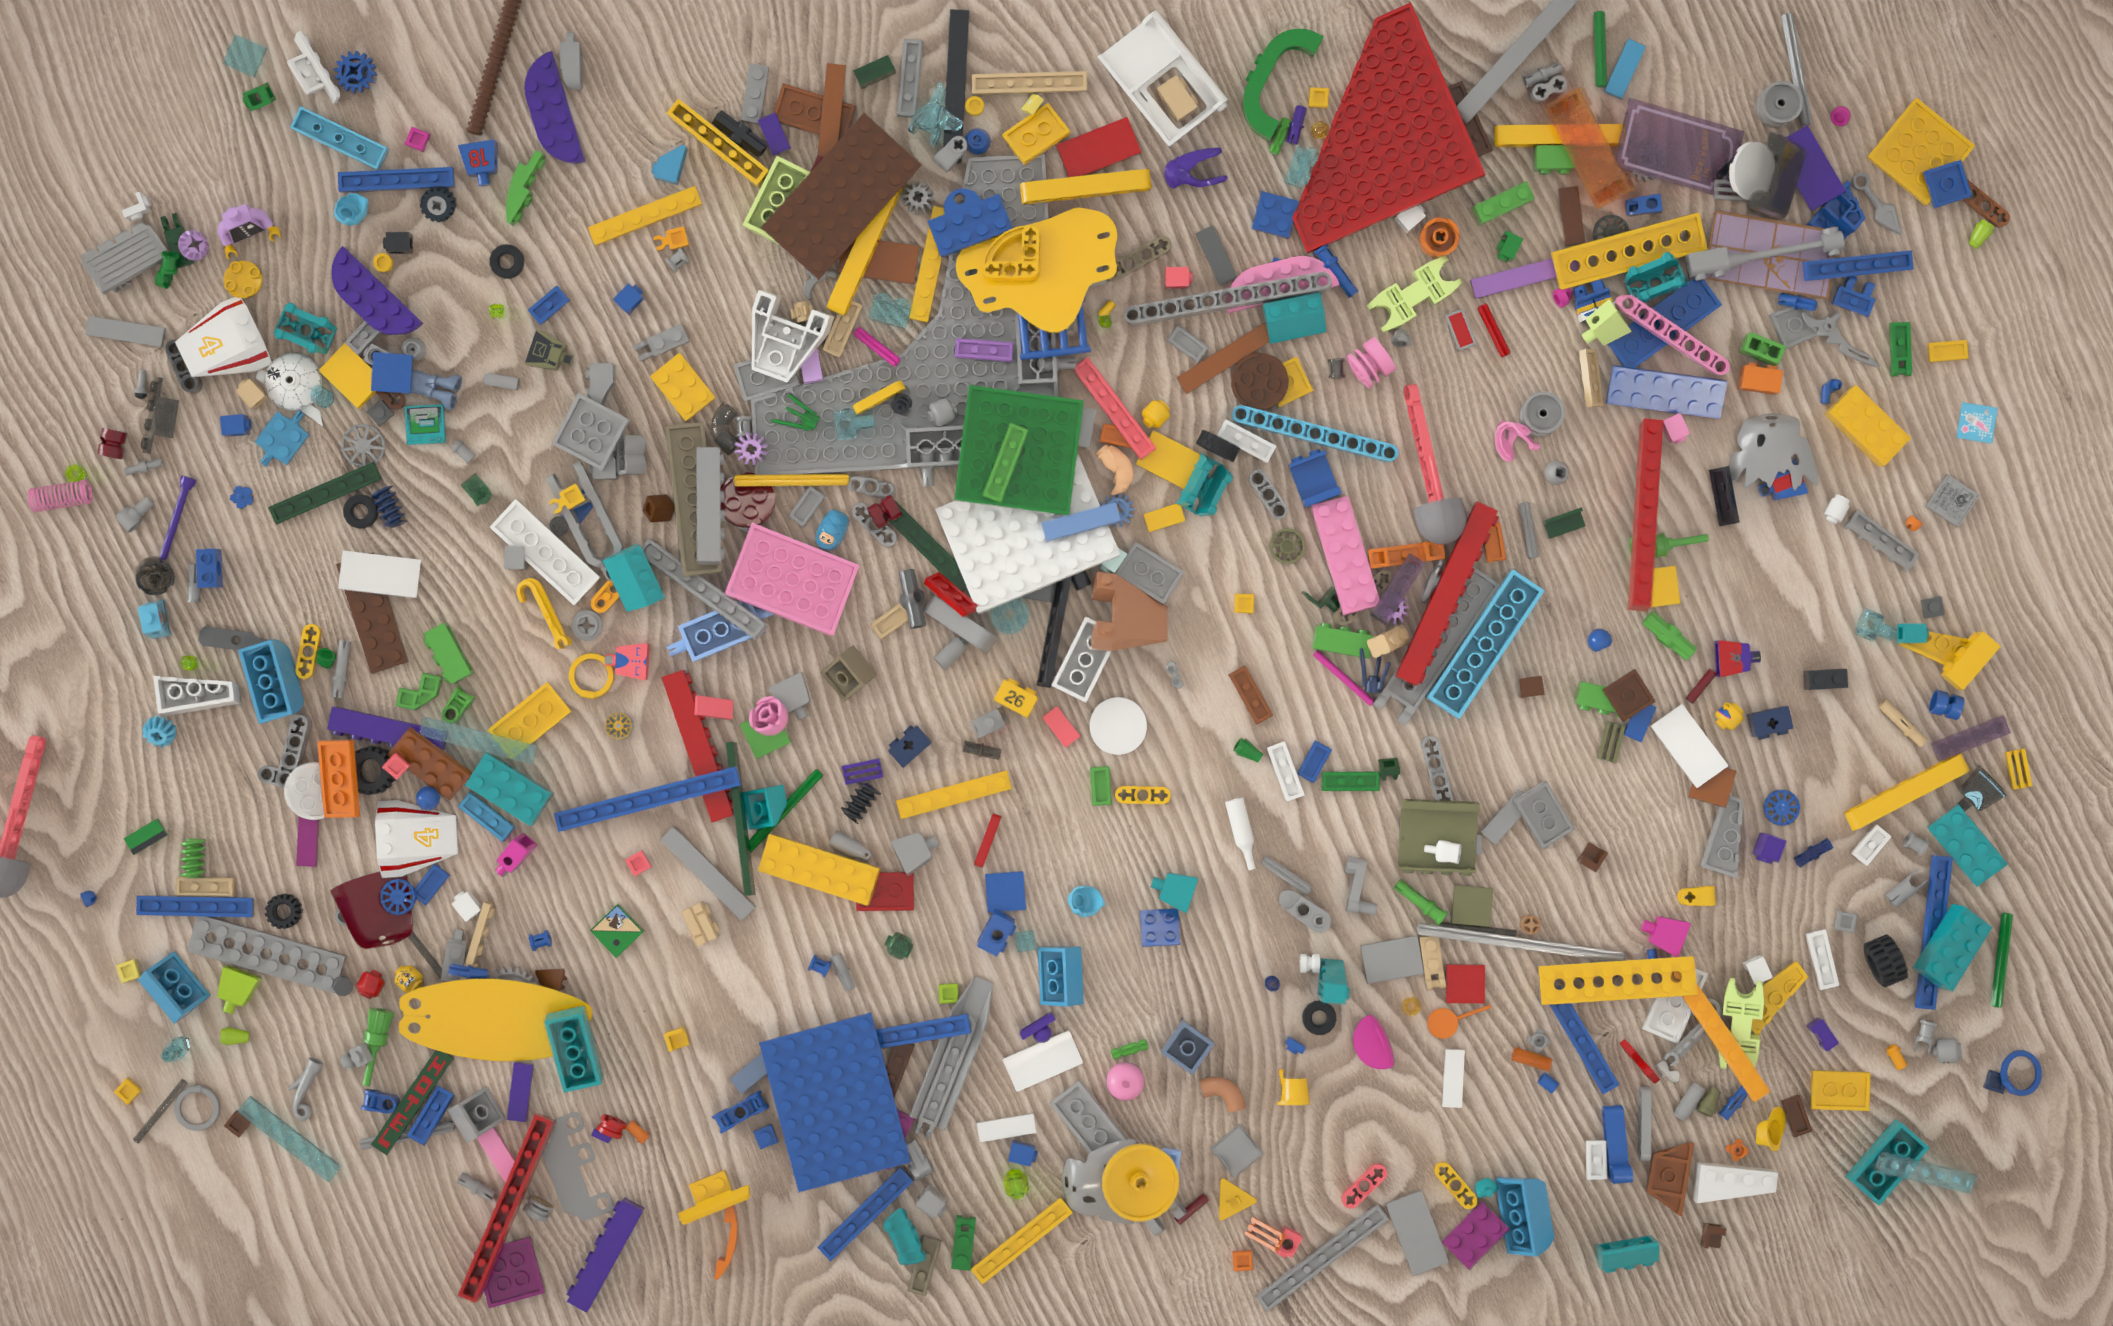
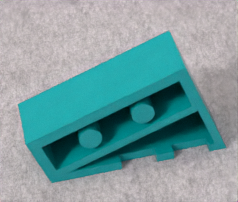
M1320 958L1317 997L1324 1003L1346 1004V1000L1350 998V988L1347 986L1343 960Z

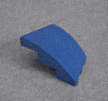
M1848 180L1843 184L1846 192L1825 203L1806 226L1822 229L1838 227V231L1843 233L1844 240L1848 235L1857 230L1865 220V216L1859 207L1857 197H1854L1851 192V184Z

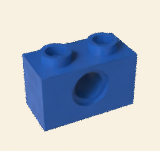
M196 549L198 588H223L221 549Z
M994 908L977 940V947L995 956H998L1000 952L1003 953L1008 944L1006 942L1008 936H1012L1017 927L1015 925V918ZM995 930H1000L1003 934L1000 937H995L992 933Z

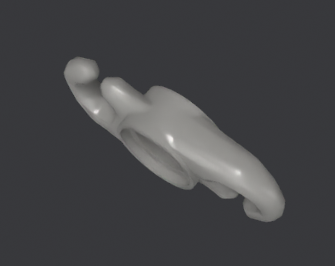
M853 476L847 484L848 489L853 492L854 487L852 483L857 480L860 483V486L856 489L857 493L862 492L879 498H885L888 495L893 496L895 493V486L892 483L888 484L890 492L885 494L883 487L887 483L873 478ZM868 482L876 483L877 489L875 492L870 493L866 490Z
M1440 559L1430 573L1421 598L1422 603H1425L1435 590L1441 577L1440 573L1444 565V559Z

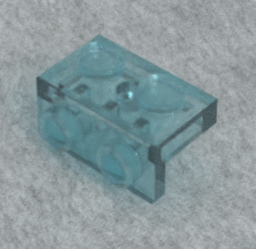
M1299 146L1296 148L1284 180L1285 183L1302 189L1304 184H1308L1311 173H1308L1310 166L1314 167L1318 156L1315 155L1317 149L1309 147L1307 150Z
M885 293L874 294L868 319L906 329L912 306L908 304V300L903 298L894 300Z

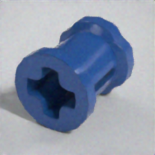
M544 930V933L534 936L532 934L529 935L532 951H536L537 948L543 946H552V939L548 930Z
M814 954L808 970L816 971L825 978L832 962H826L817 958V955Z

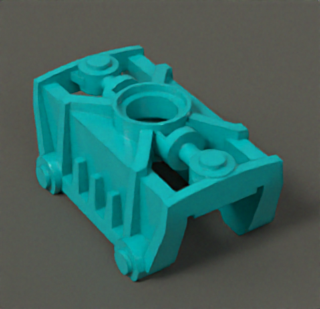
M1666 252L1661 258L1642 266L1630 267L1624 279L1629 294L1646 303L1673 290L1676 291L1685 285L1688 286L1677 258L1670 252ZM1677 265L1678 269L1674 270L1673 275H1663L1666 269ZM1654 279H1659L1662 282L1659 286H1651V282ZM1637 281L1644 283L1641 288L1629 287L1630 284Z
M290 302L285 304L273 334L279 340L284 338L307 348L308 352L316 354V352L327 354L338 328L330 323L328 318L314 316L298 309L295 304ZM289 312L296 315L300 322H291L286 313ZM290 325L295 332L288 333L281 330L280 327ZM305 325L311 327V333L307 336L301 332L302 327ZM324 327L333 332L331 335H322L321 331L317 329ZM313 339H322L323 343L326 344V348L316 345Z
M1201 453L1184 490H1181L1182 494L1178 502L1176 501V504L1198 516H1210L1216 513V505L1227 483H1231L1233 480V475H1231L1226 466ZM1215 464L1218 465L1214 474L1209 476L1208 472ZM1196 498H1198L1199 504L1196 510L1194 511V502Z
M902 1207L892 1213L882 1227L891 1239L898 1255L897 1260L899 1264L904 1266L919 1264L925 1261L927 1256L921 1250L922 1243L919 1242V1235L914 1225L911 1224L912 1221H909L907 1218L906 1210Z

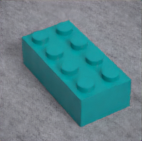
M490 752L484 754L465 784L471 790L529 826H533L554 794V792Z
M1952 904L1914 964L1913 969L1940 989L1953 992L1991 931L1992 926L1967 907Z
M585 1005L548 1013L544 1024L563 1092L566 1093L601 1085L604 1075Z
M1894 1119L1846 1174L1845 1178L1880 1206L1930 1147L1902 1122Z

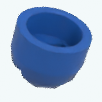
M89 890L80 893L86 907L93 905L97 900V896L93 891Z

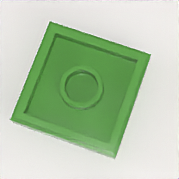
M749 720L740 724L756 759L791 743L785 728L777 735L765 736L756 732L750 726Z

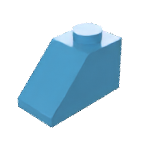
M681 145L659 157L657 163L654 162L652 167L653 177L656 180L678 186L688 151L687 146Z

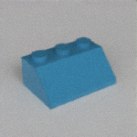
M1081 946L1038 947L1040 1005L1068 1007L1084 1004Z
M175 951L147 969L138 979L174 1024L211 996Z

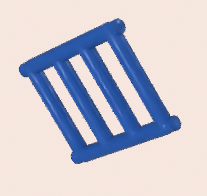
M1083 302L1077 314L1080 346L1068 347L1067 330L1065 329L1059 332L1061 348L1049 349L1047 331L1039 328L1042 350L1030 351L1027 320L1018 313L1022 344L1021 360L1091 352L1090 345L1087 344Z

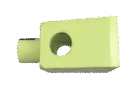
M1609 299L1587 317L1586 321L1590 329L1581 335L1587 344L1598 338L1602 345H1607L1630 333L1631 330Z

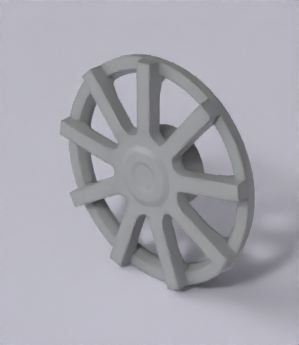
M358 424L349 428L343 435L341 450L351 464L363 467L370 464L366 463V453L374 459L375 463L382 458L385 451V441L382 434L373 426ZM357 428H366L364 437L360 436ZM370 429L377 433L373 438H367ZM352 430H354L358 438L357 440L348 436ZM380 438L382 446L372 445L371 442ZM348 440L355 445L345 448V441ZM355 449L356 453L350 458L346 451ZM379 449L381 452L376 457L370 450ZM360 453L362 454L363 463L354 461Z

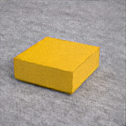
M1310 87L1308 107L1327 109L1329 88Z
M1235 594L1234 613H1254V594Z
M128 1077L114 1093L129 1105L142 1089Z

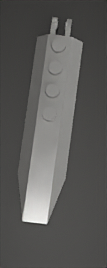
M975 976L952 1008L949 1017L969 1013L972 1033L940 1038L909 1116L919 1120L914 1134L918 1135L921 1132L923 1122L930 1124L926 1132V1139H930L936 1126L945 1131L988 1023L992 982Z

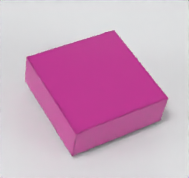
M411 127L405 145L424 152L430 134Z

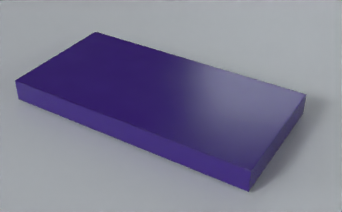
M1808 125L1773 145L1811 211L1846 192Z

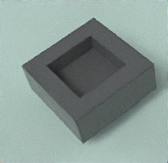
M381 399L366 411L379 427L395 415Z
M1941 596L1921 600L1924 619L1945 615Z

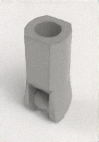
M485 374L483 382L486 385L518 390L520 378Z

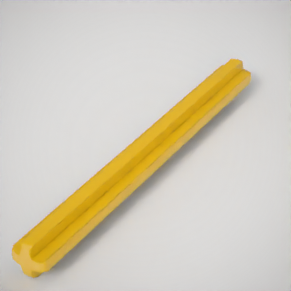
M848 474L734 476L735 486L847 485L849 483Z

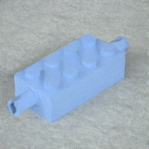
M737 602L761 620L774 615L745 602ZM713 611L679 625L678 628L682 635V640L667 645V650L676 648L669 652L671 657L687 650L692 662H696L750 640L752 637L722 615Z

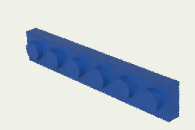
M453 167L338 172V191L340 193L429 189L433 186H443V188L455 187Z
M1912 250L1803 262L1804 281L1914 270Z
M138 895L136 915L254 917V898Z
M1560 985L1555 987L1557 990H1562ZM1572 1004L1549 1005L1600 1092L1605 1094L1619 1086L1618 1081Z
M969 1013L876 1029L881 1048L972 1033Z
M900 1166L817 1248L832 1261L914 1180Z

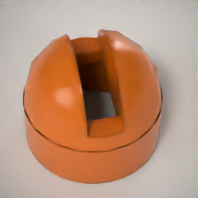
M1911 515L1906 521V527L1910 531H1917L1923 525L1921 521Z

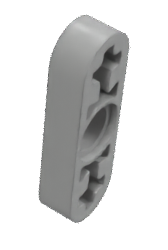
M864 503L855 504L852 508L853 517L885 547L894 546L897 542L896 533L886 525L887 529L884 532L887 535H893V542L885 543V537L882 534L879 537L876 535L882 531L883 527L873 531L869 528V523L872 520L871 517L864 524L862 521L865 518L862 515H856V509L864 507V513L869 516L868 506Z

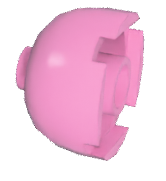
M772 696L762 698L756 703L758 706L755 710L752 709L750 712V726L762 735H777L783 731L788 723L787 708L780 700Z
M1128 1062L1114 1065L1108 1072L1106 1079L1107 1089L1111 1095L1123 1101L1133 1100L1138 1097L1145 1083L1144 1075L1140 1068Z

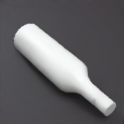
M1241 797L1226 801L1225 805L1235 843L1244 853L1248 870L1256 869L1252 855L1254 837L1244 799Z

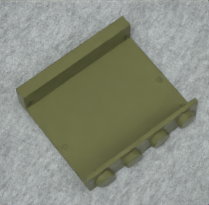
M1401 799L1399 870H1402L1403 873H1414V870L1422 871V874H1433V871H1438L1442 875H1452V872H1460L1462 876H1471L1472 873H1477L1475 863L1478 812H1480L1479 802ZM1439 840L1461 844L1460 861L1458 864L1438 862L1434 853L1424 852L1425 845L1437 846Z

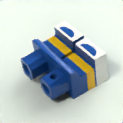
M1601 279L1590 283L1593 290L1591 294L1587 295L1584 285L1573 289L1575 296L1573 303L1579 323L1586 321L1587 317L1609 299L1615 306L1609 287L1605 288Z

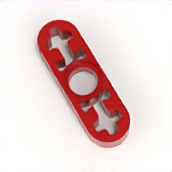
M993 813L974 862L975 866L981 868L984 866L1002 817L998 814Z

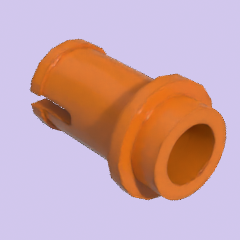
M634 1120L625 1129L637 1139V1143L643 1144L650 1137L648 1131L645 1132Z

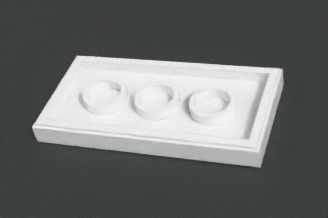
M343 551L338 589L417 598L421 560Z
M1683 704L1650 726L1696 789L1728 767V764Z
M1695 968L1696 982L1702 990L1708 973ZM1682 996L1655 998L1642 1029L1678 1044L1692 1011Z

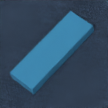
M1631 39L1627 40L1605 87V93L1620 100L1623 98L1646 46Z
M471 791L458 806L502 842L515 829L512 823Z

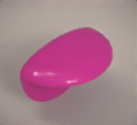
M1370 1014L1358 1023L1354 1031V1049L1361 1061L1369 1067L1375 1069L1394 1067L1395 1059L1390 1040L1379 1020Z

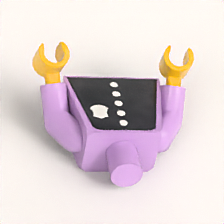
M247 204L236 208L231 207L227 212L222 213L223 221L219 223L217 230L222 245L225 246L224 252L228 260H230L228 256L230 252H234L235 256H238L236 248L231 243L235 244L267 229L269 230V239L274 242L273 234H277L280 238V229L272 226L273 222L263 209L252 208Z

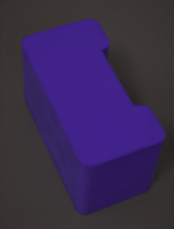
M1816 1018L1806 1025L1808 1030L1814 1033L1820 1041L1819 1046L1821 1049L1829 1051L1839 1044L1824 1020Z

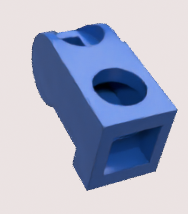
M1661 193L1625 200L1626 215L1638 216L1662 213Z

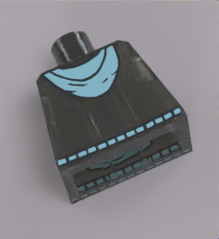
M1978 765L1960 787V792L1964 797L1957 804L1964 811L1972 805L1978 811H1982L2004 798L2007 794L2005 789L1981 765Z

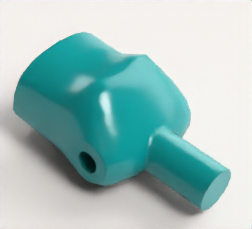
M1490 1178L1481 1179L1474 1185L1478 1198L1491 1197L1498 1190L1496 1183Z

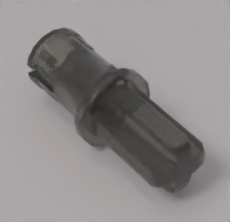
M967 740L964 742L963 753L978 755L979 758L982 756L995 760L1000 759L1001 749L986 746L984 743L981 745Z

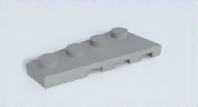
M1730 795L1726 808L1719 806L1700 863L1701 867L1737 879L1743 799Z

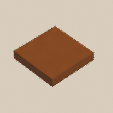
M1725 768L1697 789L1692 783L1688 798L1726 808L1737 771Z

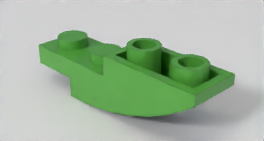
M538 150L535 151L527 166L519 163L512 177L506 201L507 222L512 226L520 222L525 206L528 207L531 204L533 193L527 188L534 184L536 180L535 174L546 163V160H544L546 156Z

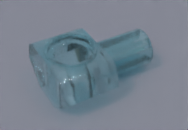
M853 409L834 412L838 440L857 438L856 430L875 427L873 414L854 417ZM843 420L850 421V427L846 430L840 428Z
M1865 608L1856 624L1855 635L1870 641H1874L1878 635L1893 642L1897 637V629L1883 623L1884 615ZM1867 620L1872 622L1871 629L1866 627Z
M185 1036L174 1038L161 1054L162 1060L167 1063L182 1059L189 1051V1038Z

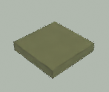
M1454 885L1451 923L1490 927L1493 888Z

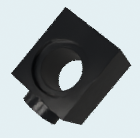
M386 232V237L383 238V248L389 254H413V235L410 232Z

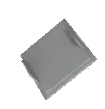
M1240 1124L1210 1148L1234 1178L1264 1154Z

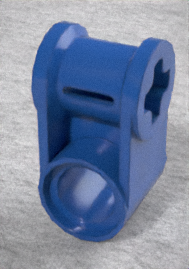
M364 1089L365 1098L361 1109L389 1114L396 1109L400 1099L394 1094L374 1089ZM387 1099L393 1102L392 1109L387 1107Z

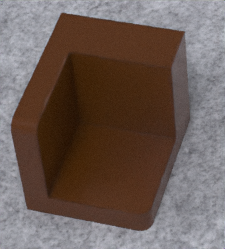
M667 494L649 495L646 498L642 511L651 523L665 522L671 520L675 506Z
M1542 676L1519 679V698L1545 695Z
M1589 842L1577 862L1591 871L1597 872L1608 852Z
M1703 1222L1701 1246L1704 1249L1709 1247L1720 1248L1722 1236H1726L1727 1228L1723 1225Z

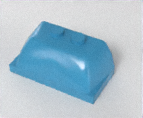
M272 639L238 650L259 724L296 714L302 709L304 704L303 695L290 649L285 643Z
M1495 1178L1498 1188L1497 1195L1501 1220L1510 1228L1504 1235L1507 1254L1535 1257L1541 1255L1550 1247L1554 1240L1545 1182L1531 1178Z

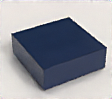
M1988 1070L1983 1088L2004 1094L2005 1087L2001 1083L2000 1073Z

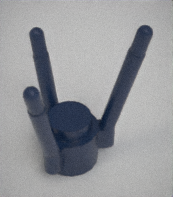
M1360 648L1362 686L1365 687L1366 692L1380 693L1391 663L1387 662L1380 679L1378 674L1382 656H1379L1374 675H1369L1367 679L1364 649Z

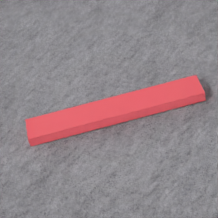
M1087 357L1078 363L1076 369L1072 370L1140 461L1156 450L1154 444L1091 360Z

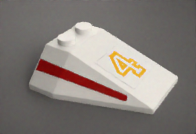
M233 297L221 302L175 342L192 377L256 372L268 367L272 363L264 341L247 306L241 298Z
M399 800L378 801L375 830L377 861L382 878L402 877L458 854L456 815L433 809L424 810L418 805Z

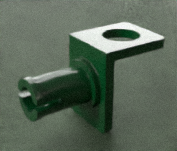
M1333 586L1329 588L1318 602L1307 592L1302 591V594L1317 608L1321 609L1326 605L1335 613L1336 607H1340L1339 601L1333 597L1336 592Z

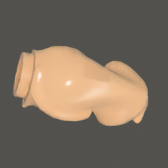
M1106 444L1095 455L1101 460L1104 467L1114 473L1113 483L1115 487L1111 494H1121L1129 488L1134 479L1132 464L1121 450L1112 445L1108 447Z

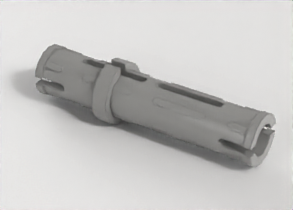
M339 640L335 675L332 676L334 682L331 697L336 698L337 690H339L338 698L343 699L344 686L348 679L346 678L351 641H346L345 649H343L344 640Z

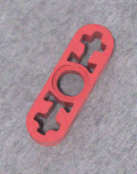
M1380 1163L1370 1166L1342 1194L1341 1200L1344 1206L1349 1209L1357 1207L1386 1178V1168ZM1375 1168L1378 1170L1382 1168V1176H1375L1373 1180L1376 1182L1373 1184L1366 1176L1369 1174L1372 1177L1375 1174ZM1361 1181L1369 1182L1370 1187L1367 1191L1359 1189ZM1356 1188V1190L1358 1191V1193L1361 1194L1362 1196L1359 1197L1358 1194H1357V1195L1353 1198L1354 1201H1355L1354 1203H1351V1202L1346 1203V1202H1347L1346 1196H1347V1195L1353 1196V1195L1355 1194V1191H1353V1189Z

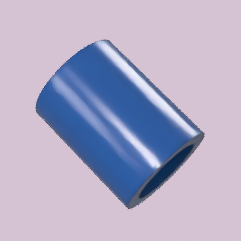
M1546 1072L1537 1081L1549 1093H1553L1559 1085Z

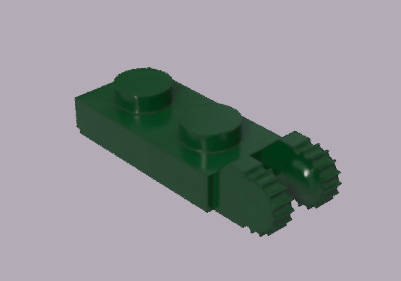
M172 213V219L176 226L174 229H170L166 216H162L161 222L170 252L173 251L179 254L176 268L179 269L193 265L194 260L184 257L178 247V240L185 232L178 213Z

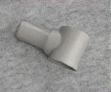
M146 496L135 507H126L121 510L115 518L128 533L132 532L141 524L142 516L155 504Z

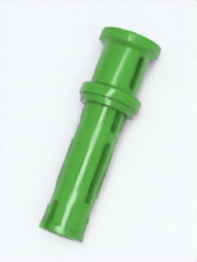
M1402 879L1393 888L1417 905L1424 915H1428L1435 920L1437 925L1448 914L1447 910L1443 911L1435 904V901H1429Z

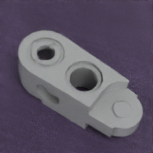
M567 32L566 42H560V70L562 71L563 80L569 89L583 90V53L580 49V43L576 42L575 32Z
M1291 889L1280 892L1278 896L1280 906L1311 930L1324 932L1329 928L1331 918L1325 910ZM1305 904L1308 907L1307 913L1299 914L1298 907ZM1318 917L1323 919V923L1320 925L1316 923Z

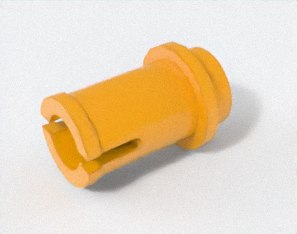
M1893 1044L1886 1048V1054L1890 1056L1896 1070H1901L1908 1065L1900 1051V1046Z

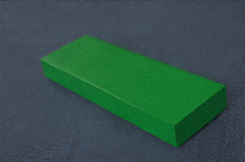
M1322 772V791H1380V772Z

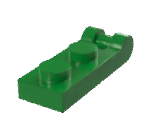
M1910 322L1889 323L1891 377H1898V375L1911 376ZM1898 361H1904V367H1899Z
M957 1215L951 1269L970 1271L976 1217L962 1218L963 1216ZM961 1226H969V1231L961 1230Z

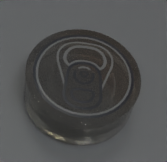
M557 516L550 521L549 527L553 534L562 536L568 532L569 525L564 517Z

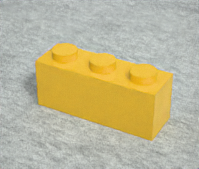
M1984 631L1972 633L1967 639L1969 642L1966 646L1960 647L1955 653L1956 657L1954 660L1947 662L1942 668L1941 676L1957 690H1964L2001 647Z

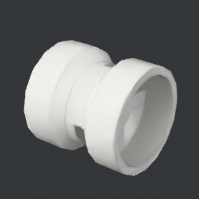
M1300 954V973H1306L1310 970L1313 973H1320V954H1313L1311 957L1306 954Z

